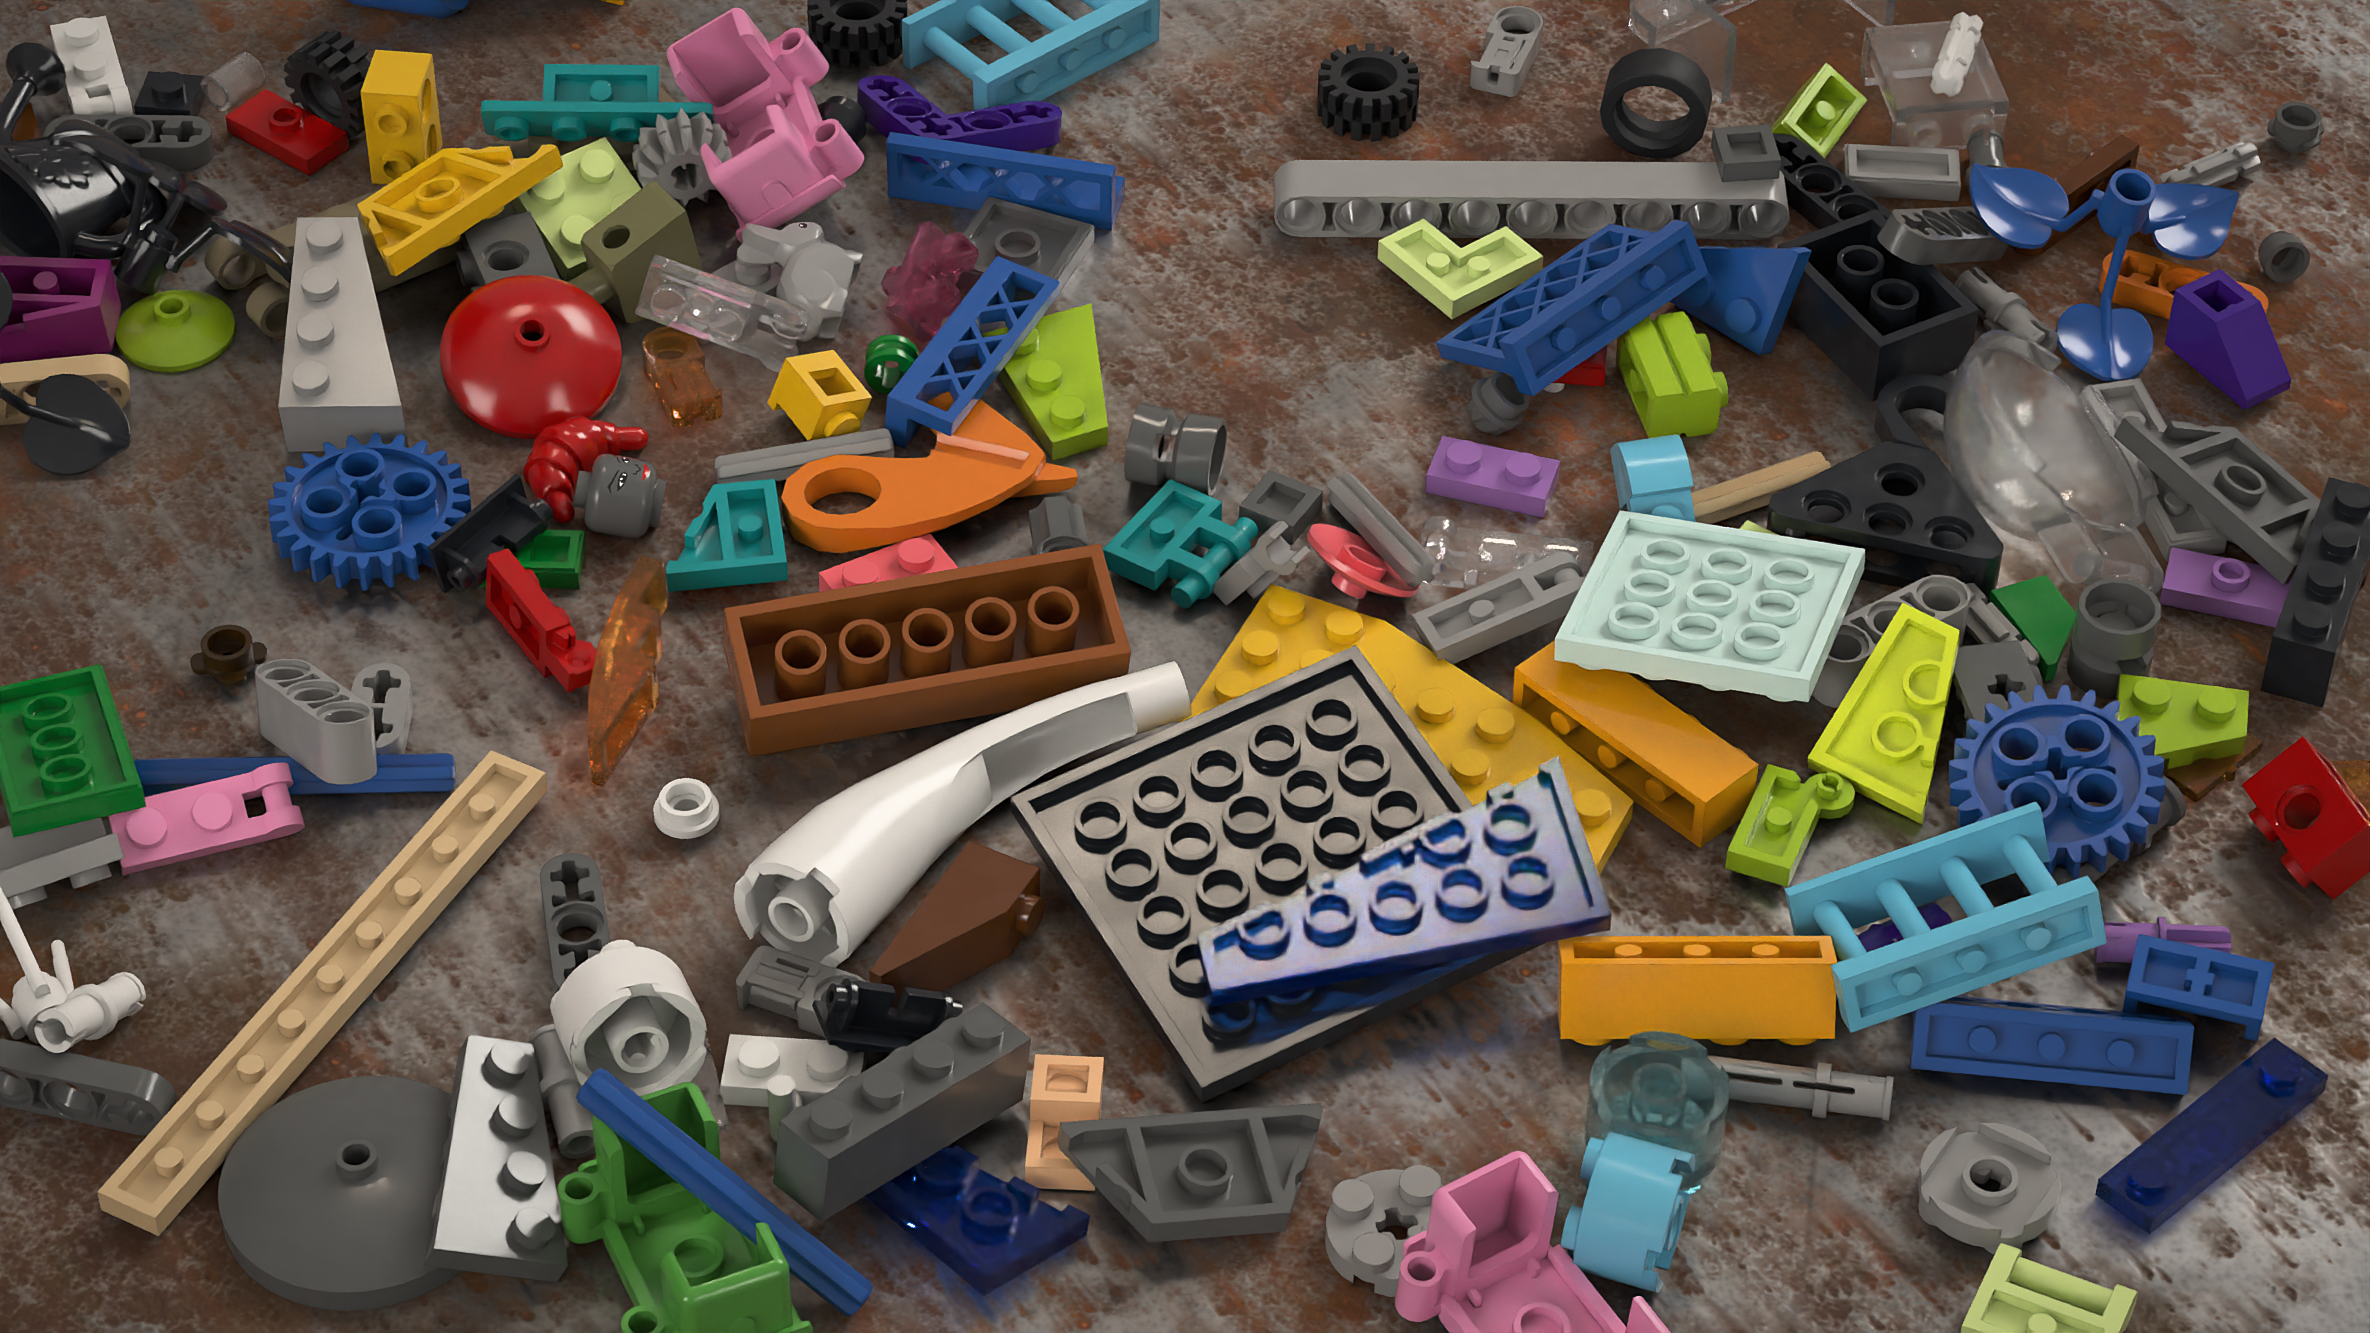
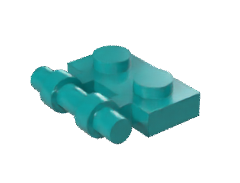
M1170 479L1102 550L1108 570L1154 591L1167 577L1180 581L1171 590V597L1178 606L1189 608L1198 598H1207L1214 591V583L1220 579V574L1228 566L1232 567L1250 550V542L1258 535V527L1247 517H1240L1232 526L1222 522V501ZM1198 545L1210 549L1202 558L1191 553Z

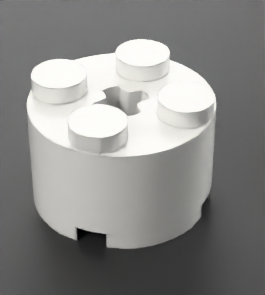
M628 940L612 941L605 945L599 954L580 964L567 977L560 990L551 1000L550 1009L556 1032L581 1086L594 1071L603 1068L638 1096H643L683 1082H691L704 1063L707 1052L704 1046L707 1031L705 1018L679 967L670 958L656 950L636 947L633 942Z

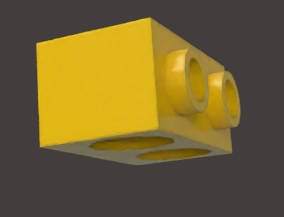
M375 50L360 93L371 180L375 184H390L441 151L442 136L432 54Z

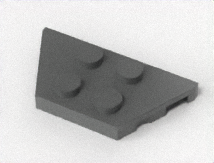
M2127 416L2122 419L2113 436L2171 486L2172 492L2176 497L2194 506L2210 520L2222 537L2236 543L2283 585L2290 582L2297 569L2321 500L2237 428L2216 425L2201 427L2189 422L2170 420L2165 431L2159 432L2147 430L2139 417Z
M1321 1103L1060 1122L1057 1142L1063 1154L1148 1242L1282 1232L1287 1229L1319 1131L1323 1109Z

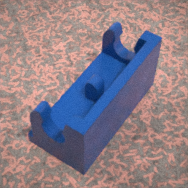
M2138 934L2122 1011L2136 1012L2139 1001L2246 1025L2243 1039L2257 1042L2274 963Z

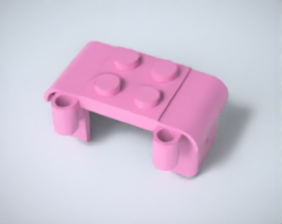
M732 8L673 43L667 49V59L678 87L690 102L712 103L715 122L720 124L721 129L726 133L728 147L732 155L731 159L722 163L707 143L702 145L700 154L711 183L727 201L730 210L738 220L740 228L736 230V237L741 243H743L742 231L748 223L776 229L845 188L844 179L854 174L862 166L864 154L839 121L836 119L823 121L809 87L824 78L828 72L829 63L802 28H791L780 37L768 42L743 9Z
M1522 1151L1509 1153L1437 1189L1432 1197L1427 1230L1407 1239L1403 1243V1260L1400 1265L1395 1307L1397 1312L1409 1321L1422 1322L1438 1315L1439 1320L1449 1333H1671L1642 1296L1633 1298L1626 1327L1579 1267L1573 1264L1572 1258L1560 1244L1555 1247L1549 1244L1559 1193L1529 1155Z

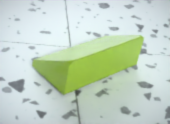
M1825 63L1801 86L1772 125V133L1795 136L1825 159L1867 99L1829 64Z

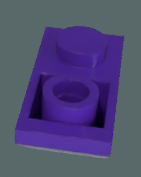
M2221 269L2175 289L2165 340L2166 346L2244 410L2290 389L2291 377L2260 300Z

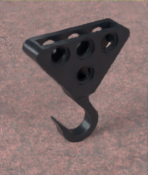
M1910 374L1898 377L1881 389L1877 399L1874 429L1882 443L1774 494L1769 503L1766 529L1780 536L1807 539L1813 535L1833 538L1839 545L1863 548L1865 553L1873 548L1894 551L1900 560L1891 566L1875 565L1865 557L1861 580L1898 588H1904L1924 577L1931 576L1925 567L1932 562L1941 561L1954 564L1961 571V574L1956 579L1965 584L1974 583L1984 593L1989 602L1991 590L1997 589L2004 548L2003 543L1936 452L1930 450L1900 415L1903 411L1915 408L1929 409L1942 414L1950 421L1954 433L1974 456H1979L1983 432L1974 414L1973 400L1964 388L1944 377L1931 374ZM1880 518L1893 519L1902 526L1888 525L1882 522Z

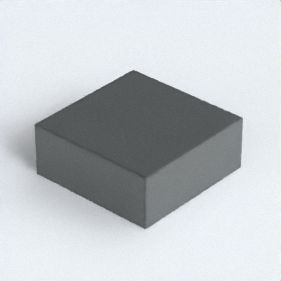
M1770 124L1713 128L1711 148L1722 182L1779 178L1781 158Z
M1269 470L1239 505V518L1247 517L1251 519L1261 533H1265L1276 522L1284 521L1289 527L1281 534V537L1287 543L1293 545L1322 510L1323 491Z

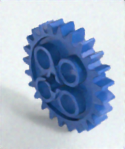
M373 433L369 443L360 445L358 440L353 435H350L346 441L347 448L340 450L329 442L323 443L324 456L319 458L313 454L303 453V469L287 466L284 469L286 482H275L273 484L275 498L268 500L269 522L273 543H278L281 559L292 557L293 570L295 572L311 567L312 579L316 583L325 579L330 574L335 575L336 588L339 589L343 588L351 578H357L360 581L362 590H368L373 578L380 577L391 588L395 585V575L402 572L412 580H418L419 565L424 564L434 569L428 546L472 511L469 481L462 478L461 465L459 463L448 464L447 452L445 450L429 455L428 443L425 440L416 443L411 448H407L405 437L402 434L394 438L390 444H382L380 434Z
M2036 685L2033 691V701L2025 703L2018 694L2011 691L2008 693V707L2006 711L1989 702L1985 705L1984 722L1975 719L1967 721L1966 738H1956L1954 743V760L1949 761L1948 782L1951 783L1949 802L1950 806L1958 807L1957 825L1959 828L2037 802L2042 811L2050 861L2043 863L2052 876L2056 865H2065L2070 876L2073 879H2078L2081 862L2089 861L2099 873H2102L2106 869L2108 852L2116 858L2126 861L2129 859L2130 841L2143 845L2147 842L2149 824H2158L2160 802H2164L2166 780L2162 779L2164 758L2154 755L2156 742L2154 735L2139 736L2141 722L2139 716L2119 721V701L2115 700L2101 710L2095 707L2096 696L2094 690L2090 689L2081 701L2078 702L2071 700V692L2068 685H2062L2057 699H2048L2043 688L2040 685ZM2076 748H2087V749L2092 750V751H2089V752H2080V751H2077V750H2074V749H2076ZM2012 756H2021V757L2026 758V759H2025V760H2013V759H2010L2009 757H2012ZM2099 802L2105 806L2094 807L2086 803Z

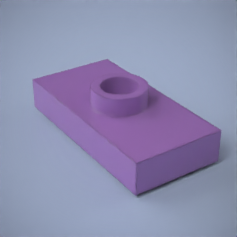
M2172 547L2162 587L2160 604L2276 627L2293 577L2289 583L2283 585L2259 564Z

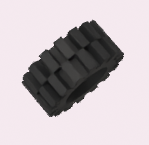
M808 0L809 38L830 65L836 60H840V68L850 69L851 63H859V70L869 69L870 61H875L878 67L887 64V56L895 60L901 55V49H903L902 19L908 17L907 0Z
M337 30L322 32L287 58L288 62L284 64V71L289 74L284 78L287 87L295 90L290 94L293 103L300 102L305 110L348 132V140H353L365 131L360 92L370 66V62L366 58L369 51L363 45L356 49L354 47V38L348 34L341 37L340 31Z
M1366 43L1365 50L1361 51L1358 50L1356 44L1346 46V54L1342 53L1339 49L1331 53V60L1324 58L1321 62V69L1318 71V117H1322V124L1326 128L1334 126V133L1341 137L1347 131L1352 132L1351 140L1361 141L1362 134L1370 135L1371 142L1381 141V133H1386L1390 139L1399 136V128L1406 132L1411 128L1412 121H1416L1418 116L1420 81L1418 66L1415 62L1409 63V56L1404 52L1394 56V48L1386 45L1382 52L1375 51V44Z

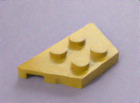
M552 144L541 145L539 150L529 158L517 159L513 158L510 146L487 147L478 150L470 148L442 149L358 203L357 208L363 225L390 275L398 276L437 249L457 242L463 232L481 220L492 218L501 213L504 205L562 168L563 162L558 146Z

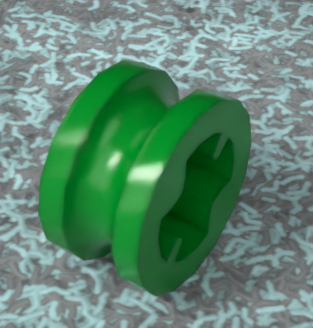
M883 335L875 338L866 349L865 380L874 390L889 394L918 358L919 351L915 344L908 338L899 335ZM886 361L898 362V367H885Z

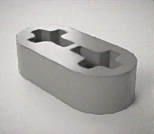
M378 663L370 665L356 675L351 692L373 708L375 730L383 731V734H380L378 741H376V754H405L413 712L410 675L404 668L396 664ZM386 692L385 702L375 703V700L379 699L380 694Z

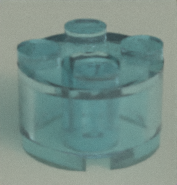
M1647 1031L1631 1035L1629 1044L1619 1047L1610 1052V1045L1598 1055L1590 1072L1584 1130L1586 1148L1591 1137L1605 1140L1610 1132L1694 1154V1174L1680 1171L1679 1175L1683 1176L1679 1190L1690 1194L1700 1189L1703 1179L1716 1167L1722 1154L1730 1096V1081L1727 1072L1722 1065L1721 1070H1719L1707 1058V1048L1697 1041L1680 1034Z

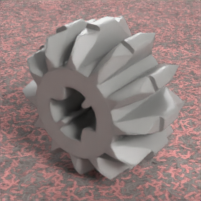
M680 108L676 118L669 120L657 114L656 128H640L639 143L633 146L632 159L635 170H637L640 186L644 188L651 182L656 181L669 195L676 198L683 208H685L689 199L695 197L707 203L709 189H717L708 177L700 149L704 143H707L722 163L731 159L732 155L728 147L729 144L725 131L721 129L720 124H711V120L707 118L704 111L689 119L682 108Z

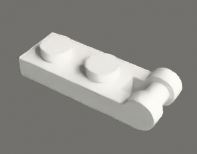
M106 16L76 18L67 23L50 25L56 55H58L65 66L66 79L64 85L72 114L133 115L129 91L123 78Z

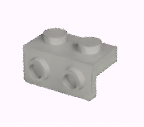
M101 818L15 838L13 837L10 825L0 828V887L7 897L12 910L48 898L44 888L46 884L69 877L74 889L110 877L112 875L108 863L125 858L117 834L107 835Z

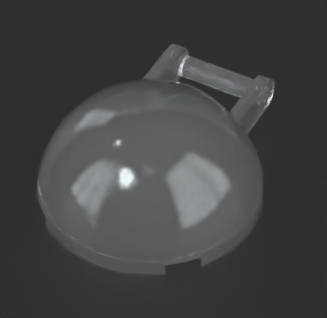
M1993 329L1982 334L1963 357L1946 395L1943 437L1948 461L1957 483L1975 507L2000 529L2014 537L2044 545L2065 579L2069 582L2089 585L2095 581L2109 578L2127 579L2145 586L2156 595L2163 585L2164 573L2136 527L2146 519L2147 502L2159 494L2152 470L2113 437L2122 421L2121 418L2090 384L2077 394L2052 371L2062 360L2034 341L2003 330ZM2096 544L2098 545L2099 549L2101 550L2104 556H2101L2100 552L2095 546Z

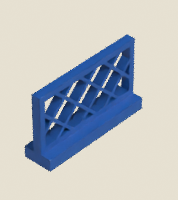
M1673 220L1656 233L1608 224L1437 341L1436 345L1442 358L1511 374L1519 393L1534 396L1709 273L1689 222Z

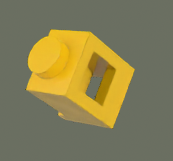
M834 350L785 358L767 404L773 411L783 409L809 441L859 432L872 396Z

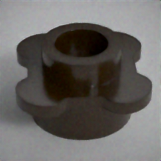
M222 625L209 630L201 640L202 652L194 654L191 657L190 664L192 671L198 675H212L222 685L227 687L239 686L246 681V676L254 665L266 661L268 657L267 648L263 643H253L251 634L245 628L237 625Z

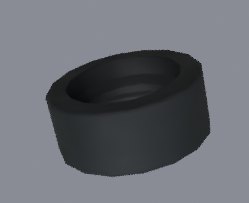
M1664 48L1639 49L1627 54L1609 71L1599 110L1603 128L1615 144L1634 155L1662 159L1673 158L1690 151L1702 139L1712 102L1710 81L1696 62L1679 52ZM1656 86L1668 89L1680 96L1690 109L1686 115L1675 120L1655 121L1644 118L1632 111L1623 100V96L1626 92L1637 87Z

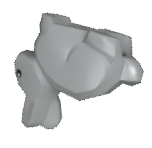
M814 222L793 223L782 230L748 223L742 231L743 243L737 249L739 263L745 267H768L776 264L782 266L783 269L776 289V301L783 319L793 326V331L798 341L807 342L815 337L818 339H835L843 317L848 289L850 285H854L856 282L863 253L845 250L836 244L823 242V230L820 225Z

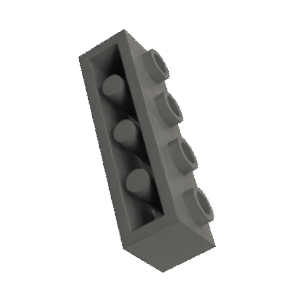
M984 1002L958 1017H951L945 1020L936 1030L907 1047L897 1048L883 1061L857 1076H850L844 1079L835 1089L806 1106H799L793 1109L784 1119L780 1120L773 1184L823 1222L1022 1101L1032 1038Z

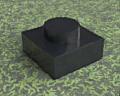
M149 71L134 105L135 115L198 116L207 94L204 76L180 74L172 71Z

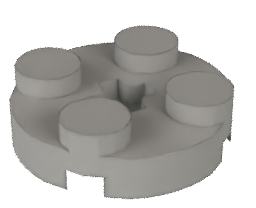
M1980 1123L1978 1132H1966L1957 1135L1958 1127H1955L1938 1135L1927 1146L1923 1154L1917 1182L1919 1191L1918 1210L1925 1222L1937 1226L1944 1233L1961 1242L1984 1247L1994 1255L2000 1243L2021 1249L2023 1242L2036 1238L2048 1228L2057 1211L2061 1180L2060 1175L2058 1174L2056 1177V1173L2051 1168V1155L2042 1143L2019 1129L1998 1123ZM1991 1178L1999 1181L2001 1185L1999 1191L1989 1192L1980 1189L1973 1182L1985 1184Z
M1414 1165L1405 1170H1380L1367 1173L1356 1179L1344 1180L1334 1188L1332 1203L1326 1216L1325 1245L1332 1265L1341 1276L1353 1283L1355 1275L1363 1281L1374 1283V1293L1388 1297L1396 1296L1400 1265L1403 1260V1243L1407 1239L1427 1230L1433 1194L1443 1186L1441 1184V1177L1435 1170L1422 1165ZM1392 1225L1408 1229L1407 1238L1403 1240H1396L1391 1232L1379 1233V1231Z

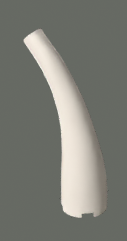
M1173 661L1121 677L1092 683L1035 702L947 739L852 785L819 804L773 841L749 865L745 874L736 882L734 890L735 911L749 939H752L760 932L776 949L836 968L896 908L932 863L974 822L993 807L1044 774L1083 755L1190 717L1191 705L1189 695L1177 663Z

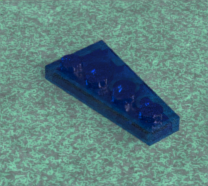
M957 1145L953 1148L944 1147L865 1195L869 1201L983 1296L1087 1236L1090 1219L1089 1214L1070 1204L1063 1211H1060L1039 1200V1188L1016 1176L1007 1183L978 1168L979 1157Z

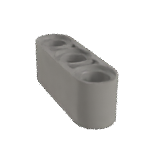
M1931 575L1845 616L1812 692V696L1823 705L1833 708L1839 707L1902 603L1960 630L1959 647H1962L1970 604L1969 589L1964 583L1954 577Z
M278 659L263 663L256 668L255 685L259 732L264 738L318 778L328 783L354 784L369 780L376 775L378 769L373 708L368 703L304 660Z

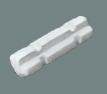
M1961 12L1953 17L1949 27L1951 30L1947 33L1938 56L1939 61L1935 64L1932 71L1933 79L1930 87L1935 94L1944 92L1949 97H1953L1960 92L1964 82L1962 79L1966 77L1976 51L1974 48L1978 45L1981 37L1980 30L1983 22L1977 14L1969 17L1966 13Z

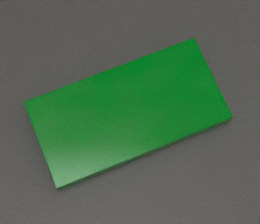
M97 664L0 686V791L14 838L146 807L141 781L102 665Z

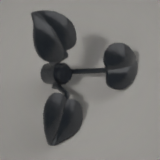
M68 119L58 125L50 139L49 146H67L85 151L137 176L128 231L121 242L127 248L114 269V274L123 282L141 292L154 295L157 293L169 270L177 273L182 263L213 235L220 234L259 257L291 285L294 252L268 234L237 220H232L230 223L224 219L213 217L201 232L177 251L175 247L179 239L169 230L184 202L186 201L212 216H221L228 206L225 199L211 188L199 182L187 180L183 174L167 165L139 157V152L134 147L96 124L82 119ZM148 181L175 195L159 226L147 223L144 230H139Z
M0 271L1 332L12 314L14 301L10 284ZM75 374L49 376L39 385L36 394V406L25 402L0 383V398L21 413L31 416L23 430V444L34 463L45 471L63 476L85 473L125 451L132 442L129 422L119 404L104 388L86 377Z

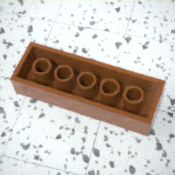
M1101 543L724 608V651L749 757L1021 709L1035 702L1073 689L1128 675L1131 649Z

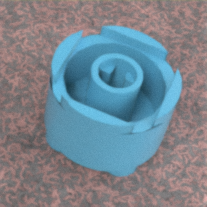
M1610 1132L1605 1140L1591 1137L1584 1154L1580 1178L1587 1180L1586 1189L1588 1190L1583 1208L1571 1206L1561 1239V1247L1567 1249L1568 1255L1573 1258V1264H1576L1584 1273L1658 1293L1663 1282L1658 1273L1653 1271L1655 1266L1666 1270L1670 1268L1690 1193L1679 1190L1683 1178L1679 1174L1680 1171L1694 1174L1695 1155Z

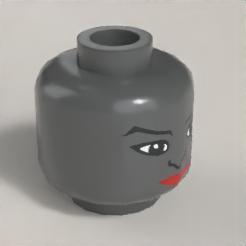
M601 454L594 461L591 472L579 470L573 507L585 509L584 523L591 532L633 540L640 539L645 535L648 527L658 528L666 479L657 478L655 466L647 460L613 454Z

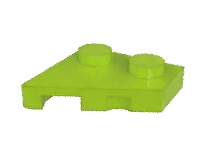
M2120 674L2116 693V700L2120 702L2119 721L2139 716L2141 718L2139 736H2155L2154 755L2164 758V764L2167 769L2191 765L2194 761L2202 758L2215 760L2243 754L2247 737L2249 691Z

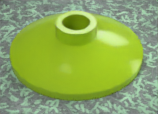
M170 290L150 295L131 305L118 320L115 338L120 353L134 365L157 372H180L201 367L221 356L233 342L236 325L231 309L219 298L195 290Z

